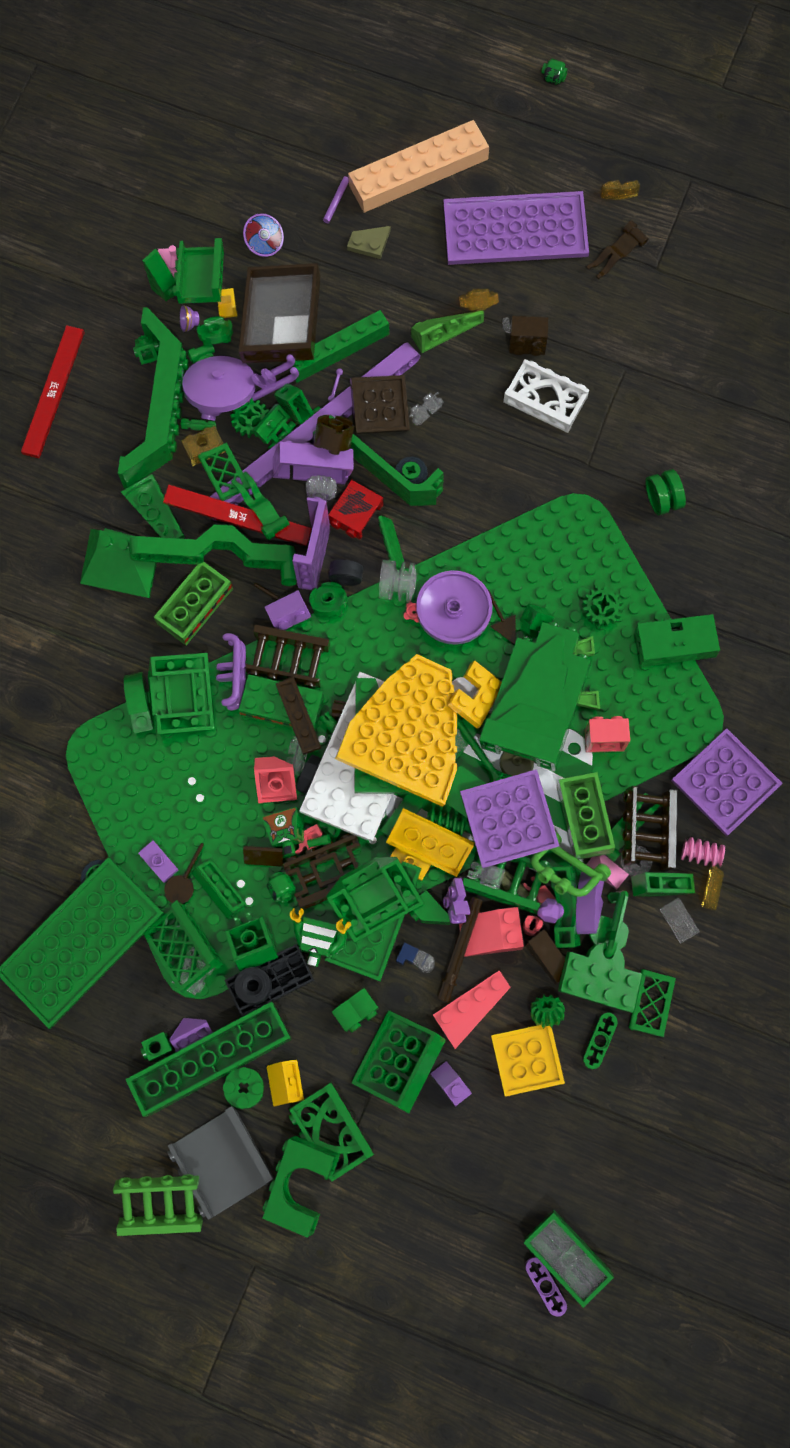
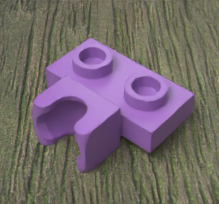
M462 878L453 879L446 896L443 898L444 908H447L450 923L453 924L465 923V915H470L468 901H464L466 892Z

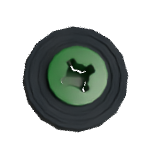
M406 457L396 465V470L411 483L421 484L427 479V467L417 457Z

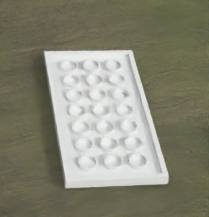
M359 672V675H358L357 678H374V677L369 676V675H367V674H364V673H362V672ZM376 678L378 687L380 688L384 681ZM355 682L299 812L373 842L392 794L354 793L355 768L335 759L347 725L355 717Z

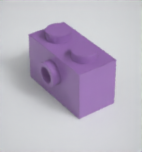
M299 590L265 606L275 629L286 630L311 617Z

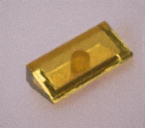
M717 866L709 869L701 905L712 910L717 909L724 872Z

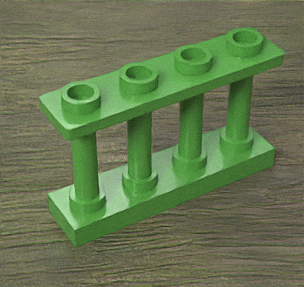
M186 1174L172 1177L165 1175L159 1178L145 1176L140 1179L124 1177L116 1180L113 1193H122L124 1217L119 1219L116 1228L117 1236L201 1232L203 1217L201 1214L194 1212L193 1190L198 1188L199 1176ZM184 1190L186 1214H174L172 1191ZM163 1191L165 1215H153L151 1192ZM142 1192L145 1216L134 1217L132 1216L130 1193Z

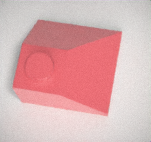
M274 756L255 758L254 774L258 803L297 800L293 765Z

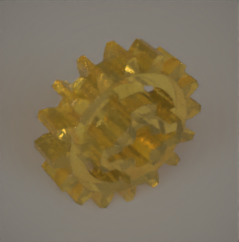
M472 289L466 295L459 297L460 306L464 308L469 307L471 311L486 310V308H490L493 304L499 303L497 292H489V289Z

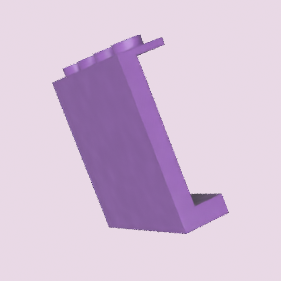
M307 497L312 533L306 556L294 554L293 557L298 588L313 590L318 587L330 534L327 502L320 497Z

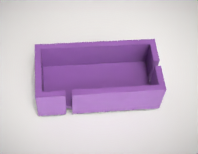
M292 441L280 442L273 456V478L289 479L290 465H293V480L345 485L348 476L353 471V449L340 451L339 455H333L329 453V450L317 448L306 442L301 444L293 443Z

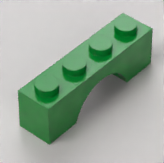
M575 866L550 867L558 877L568 879L571 885L577 888ZM551 882L556 900L564 908L563 916L556 921L554 927L555 945L557 948L580 946V934L576 932L577 897L568 892H565L563 895L558 894L554 888L556 884Z

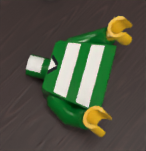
M293 908L290 912V918L293 920L297 943L302 951L310 953L307 965L318 967L321 956L331 958L345 946L348 934L347 929L351 927V922L348 921L344 926L342 924L343 918L336 925L306 917L301 919L304 910L301 908L299 915H297L295 908Z

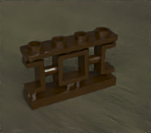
M346 834L335 843L331 841L330 844L322 845V848L318 850L313 848L305 851L301 857L293 856L285 860L286 863L282 865L286 874L290 877L297 874L303 888L302 891L295 893L300 909L305 910L328 900L327 894L339 878L344 875L342 869L353 865L355 869L358 867L352 852L361 848L356 835ZM347 846L346 849L350 857L339 861L336 853L333 851ZM334 859L340 875L322 882L315 866ZM309 862L313 873L302 877L297 866ZM317 880L320 889L323 890L306 896L309 894L306 884Z

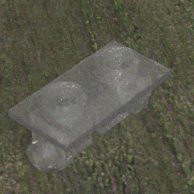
M430 392L422 399L424 403L420 406L416 404L409 410L411 414L408 416L414 418L412 422L416 426L418 424L421 425L430 417L426 410L433 414L442 407L443 400L440 397H436L439 392L435 394Z
M293 736L288 753L294 754V756L287 757L286 762L293 765L294 774L300 777L305 766L307 754H302L297 738Z

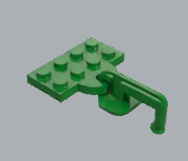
M616 891L608 894L609 902L616 903L613 918L600 916L597 933L589 934L594 945L588 950L586 956L567 952L558 992L625 1012H634L642 974L624 968L625 960L623 953L620 951L626 945L629 933L627 925L623 922L629 896L627 891Z

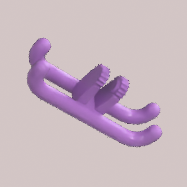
M291 354L286 356L287 362L270 371L264 368L261 370L262 375L255 373L251 376L256 386L262 388L251 397L253 402L298 378L299 371L297 368L292 367L295 364V358ZM290 369V375L276 381V375Z
M226 633L223 635V639L228 641L230 646H233V662L218 663L217 670H233V672L217 675L216 680L219 682L232 681V695L229 698L223 699L221 703L223 706H227L228 710L233 711L240 707L245 689L246 671L244 667L246 664V647L243 641L239 640L236 635Z

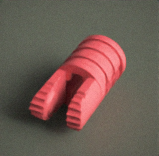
M527 916L523 924L524 933L528 936L537 935L543 926V921L537 916ZM531 922H535V928L533 930L529 929V925L531 924Z

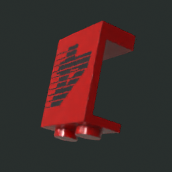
M351 480L328 515L330 525L336 529L346 531V534L351 538L356 537L361 540L362 530L376 509L380 510L384 505L383 497Z

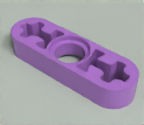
M537 1257L528 1259L525 1265L526 1272L548 1311L553 1316H562L567 1310V1304L550 1273ZM533 1261L536 1264L540 1263L541 1266L538 1269L541 1274L544 1272L547 1274V1276L539 1278L537 1282L534 1280V1278L538 1277L536 1272H530ZM544 1280H548L552 1284V1289L548 1293L540 1290V1284ZM555 1291L558 1295H555L554 1298L558 1303L562 1302L560 1306L561 1311L559 1312L556 1309L552 1310L551 1307L554 1304L551 1299L548 1301L545 1299V1297L552 1296Z

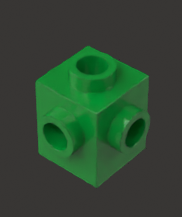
M142 335L135 340L133 350L136 358L139 357L141 365L157 360L159 343L157 340L154 341L152 335Z

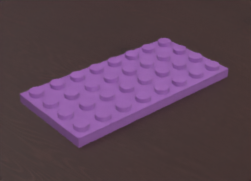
M583 191L444 199L448 265L589 256Z

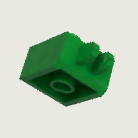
M250 911L245 913L247 922L242 924L238 916L234 917L236 926L225 930L234 962L240 972L248 967H256L278 958L266 921L263 916L253 919Z

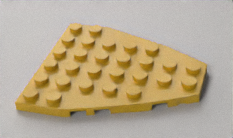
M416 654L381 685L349 722L335 759L443 807L457 771V764H455V753L457 752V746H455L457 713L447 706L454 694L452 671Z

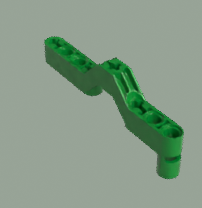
M214 524L196 540L135 536L129 540L130 559L133 561L196 565L203 563L204 556L212 549L231 550L243 561L245 567L280 569L282 585L293 586L297 584L293 566V557L296 554L294 546L252 543L232 525Z

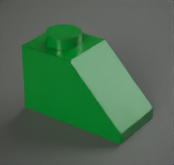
M427 890L420 895L424 904L409 912V915L415 921L419 920L421 923L451 924L448 913Z

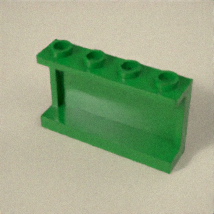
M215 238L214 247L185 248L184 241H180L179 247L176 248L178 259L175 260L177 272L174 273V281L176 285H173V294L177 296L178 304L221 302L224 265L222 238Z

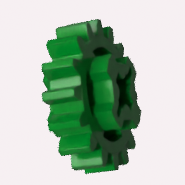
M251 398L250 402L233 410L234 414L230 415L232 427L235 428L236 433L240 431L242 437L245 433L248 435V438L251 437V434L258 437L253 430L269 410H266L265 404L261 405L260 400L254 403L253 398Z
M598 586L597 591L591 589L590 595H585L586 600H583L582 606L584 608L582 612L587 613L586 620L592 619V625L598 622V627L602 623L608 627L609 622L615 624L616 619H620V613L624 609L621 607L623 600H618L620 594L615 595V589L608 591V586H605L604 590H601V587ZM604 601L605 609L602 612L601 604Z

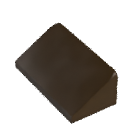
M243 847L245 864L283 866L284 853L282 848Z

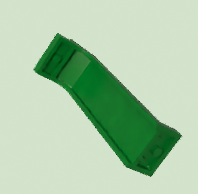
M353 434L350 449H353V458L408 505H436V497L443 491L444 472L438 468L425 482L421 484L411 483Z

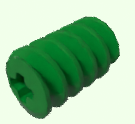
M432 808L428 812L427 820L463 837L466 825L464 816L458 821L457 814H454L451 819L450 812H447L444 817L442 816V810L435 814V810Z

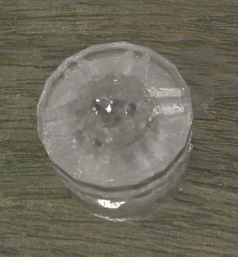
M383 560L379 582V599L392 600L394 592H398V601H402L403 593H406V602H411L417 581L415 563H410L409 571H406V562H402L400 570H397L396 561Z

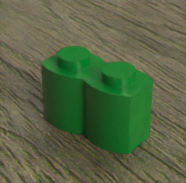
M363 988L334 1009L332 1013L346 1033L348 1031L353 1033L361 1027L360 1022L364 1019L369 1021L378 1014L376 1011L379 1008L366 989Z

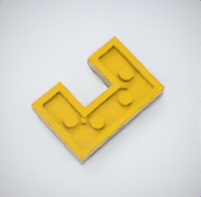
M473 661L463 677L478 688L476 693L471 698L458 689L454 692L447 706L474 727L479 728L491 709L502 682L479 663Z

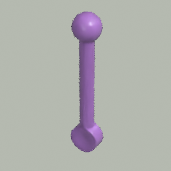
M341 368L336 370L337 376L332 394L328 397L329 402L335 398L339 378L343 374Z

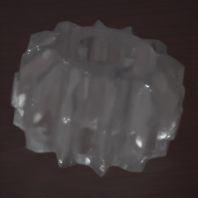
M325 475L311 476V478L307 479L306 483L307 496L332 500L337 493L336 480Z

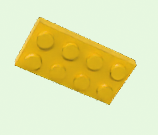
M405 808L402 809L386 843L456 877L475 843Z

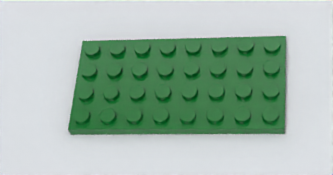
M108 857L0 966V978L48 1029H51L150 929L164 912Z

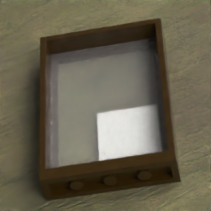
M318 263L248 267L239 354L242 363L287 361L286 356L289 354L295 358V361L314 360L321 277Z

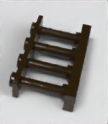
M260 625L254 626L253 633L258 640L253 664H245L244 667L248 675L264 676L275 681L294 677L296 684H304V687L310 689L320 688V679L315 677L321 653L329 652V639ZM268 640L274 641L277 644L271 669L260 667L265 643ZM287 644L294 645L295 647L290 672L278 670L284 646ZM305 648L314 651L308 676L297 674L302 651Z
M637 786L627 788L623 796L625 802V810L623 812L625 829L622 834L624 840V849L622 851L624 866L634 864L636 859L659 862L660 870L664 871L676 868L677 791L668 790L662 793L660 797L637 794ZM637 802L660 804L662 807L661 816L636 813ZM636 821L659 823L661 825V834L636 832ZM636 840L659 843L661 845V853L636 852Z

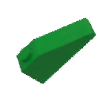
M154 249L142 261L151 289L167 302L170 298L174 297L173 285L176 284L172 273L158 250Z
M645 872L631 877L633 896L651 897L695 893L693 874Z

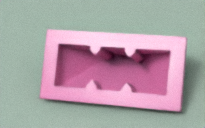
M605 855L592 857L586 864L592 869H595L598 864H605L611 871V875L606 882L616 890L629 875Z

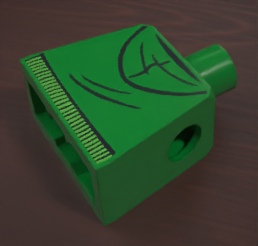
M287 383L275 392L274 396L278 404L299 425L314 415L301 389Z

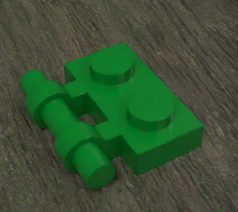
M275 404L254 428L253 432L264 444H268L271 440L272 443L268 447L270 450L289 435L296 427V424L293 421L287 424L286 422L290 416L279 404ZM281 429L282 432L276 436V433Z

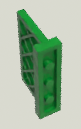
M176 900L171 904L172 909L158 919L144 935L179 991L184 993L213 968L218 969L223 963L186 906ZM172 916L176 917L174 927L167 926L168 920ZM161 929L159 939H153L151 934L155 930ZM166 930H174L171 940H164ZM178 931H185L184 941H176ZM163 943L170 944L168 954H162L161 952ZM175 944L183 945L181 955L173 954ZM188 945L195 947L193 956H186ZM172 958L180 959L178 969L171 968ZM185 959L192 960L190 970L183 969ZM197 960H203L206 964L200 971L195 970ZM189 973L188 981L182 985L180 982L181 974Z

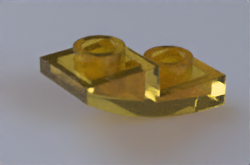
M619 180L609 181L602 185L600 196L601 198L612 200L632 198L638 196L640 184L638 180L629 181L623 185L620 184Z

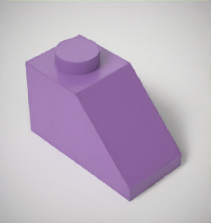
M447 1061L431 1073V1076L455 1107L472 1094Z

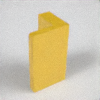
M297 1060L283 1061L267 1066L273 1106L304 1100Z

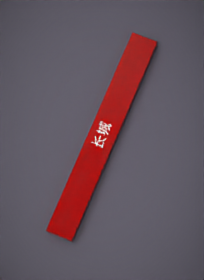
M66 325L21 450L23 455L40 459L85 333L83 329Z
M168 485L163 501L164 504L262 533L261 527L263 525L253 510ZM289 521V526L275 534V538L306 547L312 528Z

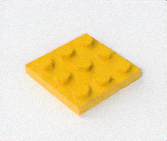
M539 1025L491 1035L505 1097L565 1084L553 1031L550 1026H546L543 1029Z

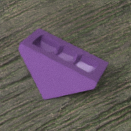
M183 1018L171 1036L170 1042L176 1052L210 1035L213 1031L206 1020Z

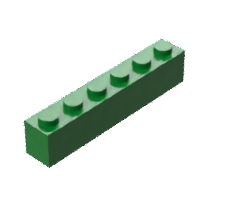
M381 310L316 343L314 360L295 361V364L292 366L299 371V376L295 382L298 383L390 335L389 323Z

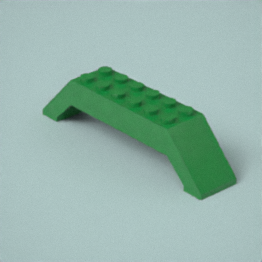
M143 307L141 325L145 335H152L154 341H158L159 351L145 441L125 457L120 456L118 476L124 489L143 480L173 458V452L177 450L175 438L179 435L178 419H181L182 416L180 403L184 402L182 381L185 370L189 368V360L186 359V351L183 350L182 343L146 307Z

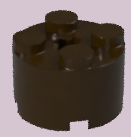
M329 415L319 416L313 445L317 448L329 450V453L333 455H339L340 451L349 450L354 431L353 422L336 415L335 419L329 418Z

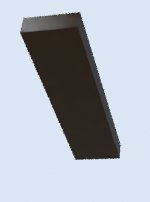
M294 677L276 683L302 754L306 755L321 749Z

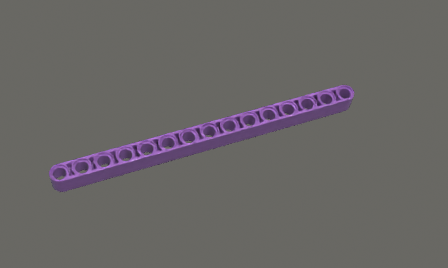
M408 342L404 343L362 377L402 375L418 362L420 354ZM351 386L280 442L292 441L299 444L306 442L313 445V432L316 430L319 416L331 415L335 418L336 415L348 418L352 415ZM280 442L242 471L243 473L247 472L253 478L258 488L273 477V456ZM237 478L236 481L242 485L240 478ZM223 486L220 488L222 493L229 491L228 487ZM251 487L247 490L249 495L252 494ZM217 492L210 496L211 498L220 500ZM239 493L224 502L238 505L244 499Z

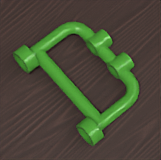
M556 832L558 843L560 844L562 842V838ZM561 847L534 853L531 858L533 868L539 873V880L545 884L549 881L556 884L554 887L555 891L560 895L568 892L576 897L586 896L599 881H606L611 875L610 869L605 864H598L595 869H592ZM548 850H551L590 876L591 879L582 889H577L571 885L568 879L558 877L552 868L542 866L539 860Z

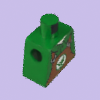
M297 807L262 817L271 845L275 848H283L284 857L296 855L294 845L304 842V814L300 813V809Z

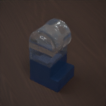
M404 943L396 959V963L404 966L405 962L417 966L422 973L431 972L435 966L434 958L431 955L407 943Z

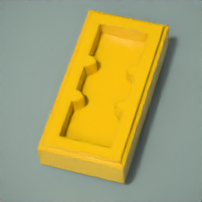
M395 848L390 856L397 857L400 863L406 862L422 868L418 878L420 881L424 879L431 867V864L398 848Z

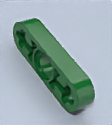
M612 1013L603 1014L597 1022L583 1056V1064L588 1069L598 1068L603 1061L618 1023L616 1016ZM608 1017L611 1018L613 1026H608L606 1032H610L609 1036L605 1032L598 1031L599 1028L603 1030L605 1023L602 1021ZM597 1035H602L606 1039L603 1047H598L595 1044L594 1039ZM591 1046L598 1051H602V1054H596L595 1059L598 1062L592 1065L589 1064L590 1061L587 1059L588 1056L591 1057L594 1053V1050H590Z

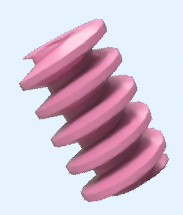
M690 837L687 841L686 839L684 841L681 860H684L687 855L689 862L695 857L697 864L703 859L704 866H707L709 861H711L712 868H715L717 863H719L721 868L725 846L720 845L717 848V843H713L710 846L709 841H705L702 845L701 839H697L694 843V838Z

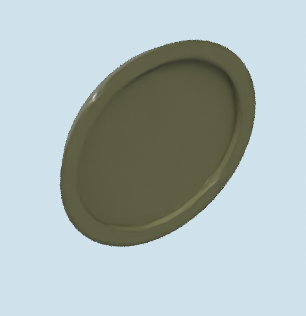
M503 752L500 757L499 764L504 774L515 776L532 771L534 768V761L506 752Z

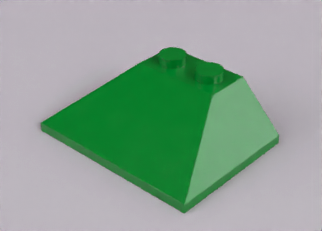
M91 529L80 584L150 598L157 562H140L130 559L129 540L132 536Z
M208 653L150 657L148 686L151 717L156 733L167 734L214 729Z
M377 857L341 876L326 896L339 919L343 918L342 924L345 926L348 921L351 922V927L347 929V932L354 943L424 904L397 857Z

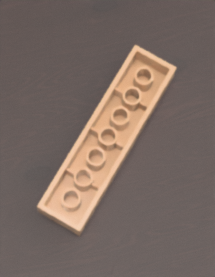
M472 120L348 173L349 186L365 213L488 160L489 146L475 121Z

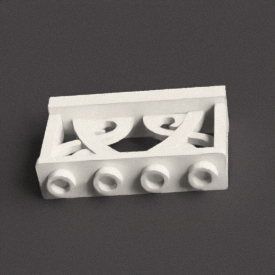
M524 359L523 364L504 394V403L568 433L588 398L589 389L582 384L570 381L565 376L555 374L551 369L538 366L534 361ZM526 373L535 377L534 379L528 377L529 385L523 380V376ZM520 382L524 388L517 393L515 389ZM552 387L558 397V401H549L542 405L539 403V395L535 390ZM530 393H532L533 396L535 397L534 400L528 398V397H532V395H531ZM569 393L578 397V401L576 403H566V401H572L574 398L569 397ZM555 405L554 408H555L556 410H553V409H551V408H549V407ZM566 408H574L570 417L565 415Z

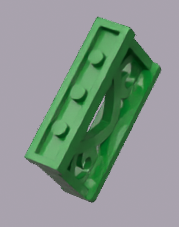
M329 1083L289 1109L291 1114L288 1116L294 1126L298 1124L301 1132L299 1135L302 1139L343 1154V1166L335 1170L333 1175L329 1177L324 1176L326 1180L330 1179L333 1182L374 1155L332 1083ZM325 1093L329 1094L321 1108L312 1103ZM305 1107H312L318 1113L316 1116L313 1113H307L311 1119L305 1122L301 1117V1112ZM336 1110L338 1115L335 1119H331L325 1113L328 1111L331 1115V1111ZM323 1118L334 1124L345 1121L346 1126L339 1135L340 1146H333L319 1140ZM306 1127H313L312 1137ZM346 1134L352 1137L350 1142L346 1141L348 1146H344L343 1137ZM362 1150L364 1155L348 1165L347 1154Z

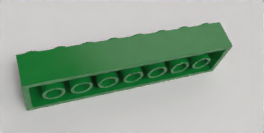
M271 1001L125 1080L142 1116L149 1117L231 1073L235 1069L287 1043L292 1038L275 1004Z

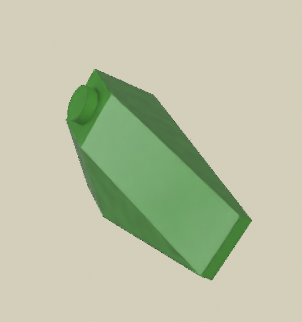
M481 310L418 322L411 328V337L420 352L424 353L483 323L484 312Z

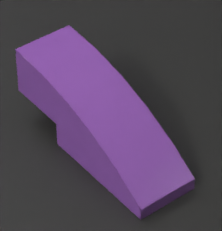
M584 872L580 874L578 889H582L591 879ZM599 881L586 896L577 897V934L597 933L603 907L601 894L604 881Z

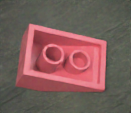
M518 907L479 913L464 957L522 950L524 945ZM459 923V930H460V931H461V928H462L463 923Z

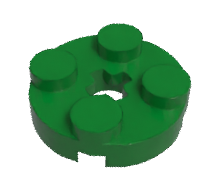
M223 317L207 318L204 320L203 325L200 326L199 324L197 327L198 337L205 346L228 343L231 341V336L234 332L232 322L229 319L225 321Z
M325 582L318 589L314 588L309 597L314 614L324 617L340 616L348 601L347 594L342 586L335 582ZM329 597L332 598L331 601H328V602L325 601V600H327Z
M246 1067L235 1069L225 1079L223 1085L224 1096L236 1108H252L263 1097L264 1081L261 1075L253 1069ZM241 1083L249 1084L247 1088L249 1090L248 1093L239 1092V1085Z

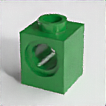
M165 1032L141 1042L143 1046L140 1048L144 1059H148L150 1062H154L174 1052L168 1035ZM159 1042L161 1049L158 1053L154 1054L151 1051V1047L154 1043Z

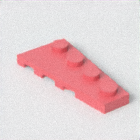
M500 971L433 1014V1017L454 1049L460 1045L511 988Z

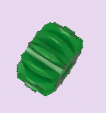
M543 994L542 998H536V1001L532 1003L531 1018L536 1023V1026L541 1025L543 1029L546 1026L552 1028L554 1024L559 1026L565 1017V1007L559 997L554 998L552 995L545 997Z

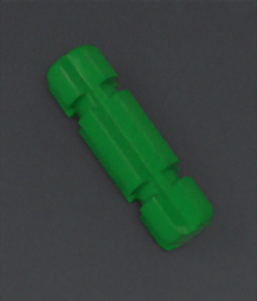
M181 419L180 425L182 429L191 428V430L206 431L208 429L211 432L216 431L215 421L208 420L206 422V420Z

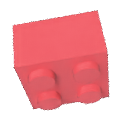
M614 716L611 719H603V717L589 719L584 730L586 752L625 751L630 742L629 718L623 719L622 716Z

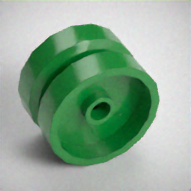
M674 469L662 472L661 477L658 474L646 477L647 496L653 511L658 516L669 513L670 508L678 510L685 507L686 498L683 484Z

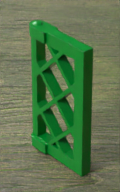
M227 443L198 455L221 501L228 500L240 493L232 483L222 482L225 474L233 476L235 481L237 478H240L242 486L246 490L250 489V485ZM225 451L228 459L219 457V454ZM206 459H214L211 466H208ZM217 460L226 462L223 470L214 467ZM229 463L233 465L236 473L226 471ZM212 471L222 473L219 481L215 479ZM220 485L228 487L229 491L222 493Z
M641 969L642 977L629 1029L664 1037L676 978ZM645 977L653 980L654 984L645 989ZM662 981L668 982L666 994H664L658 983ZM656 985L662 996L652 1001L646 991ZM642 993H644L650 1004L641 1009L639 1006ZM664 998L663 1011L660 1014L654 1003ZM652 1005L658 1016L648 1021L642 1010ZM639 1012L646 1022L643 1025L636 1024ZM657 1018L661 1019L659 1030L653 1029L650 1024Z

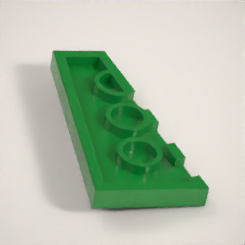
M153 474L121 491L161 538H185L170 506L163 503L165 496Z

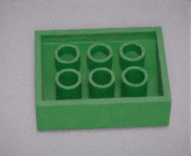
M388 1010L351 1083L409 1114L446 1039L436 1032Z

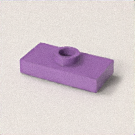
M154 841L150 842L138 853L163 883L179 871Z

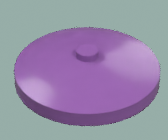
M214 356L205 358L193 364L184 374L182 381L183 392L187 401L200 410L214 413L232 411L246 404L253 396L256 384L251 376L254 373L246 363H242L241 360L233 357Z
M445 571L434 575L422 586L417 597L416 613L424 631L435 640L446 644H463L480 636L488 626L492 615V600L486 586L475 576L462 571Z

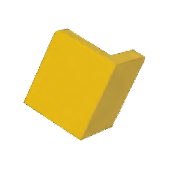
M233 288L222 290L221 302H218L220 317L237 316Z

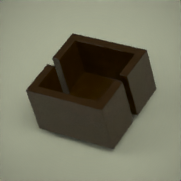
M512 316L509 353L515 355H545L548 339V317Z

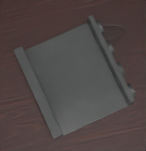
M234 1106L226 1109V1112L174 1144L168 1145L170 1150L167 1153L172 1162H177L180 1168L177 1170L179 1175L191 1174L199 1176L198 1188L193 1190V1199H197L200 1204L198 1206L200 1214L203 1218L207 1217L208 1220L275 1179Z

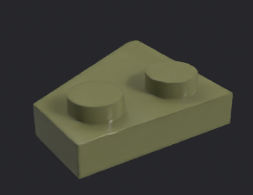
M386 226L353 231L347 245V250L381 259L391 227Z

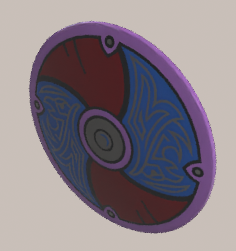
M256 214L245 223L243 229L244 241L254 254L268 257L280 250L284 234L281 225L275 218L267 214Z

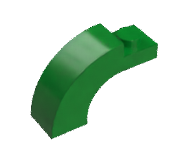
M143 672L125 675V698L134 734L153 730Z

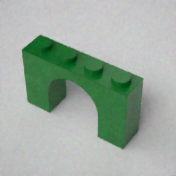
M293 1136L286 1140L283 1145L282 1151L284 1155L276 1166L278 1173L276 1179L270 1185L269 1191L271 1194L264 1203L262 1219L308 1238L315 1232L320 1213L303 1207L294 1201L289 1191L290 1176L295 1169L305 1168L329 1177L334 1174L340 1154L300 1137Z

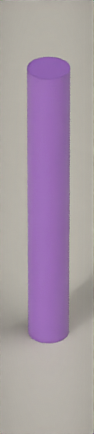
M346 176L343 177L323 218L325 223L330 222L349 183V178Z

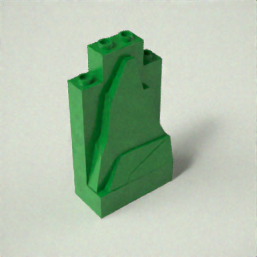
M543 622L536 643L526 637L522 639L517 638L490 718L486 719L479 739L482 749L500 754L501 751L535 761L538 767L556 772L591 666V660L586 655H574L580 639V633L570 627H566V629L561 628L554 622Z

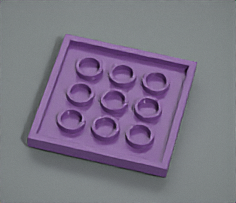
M727 728L671 780L726 837L783 784Z
M537 769L460 791L482 868L559 847Z

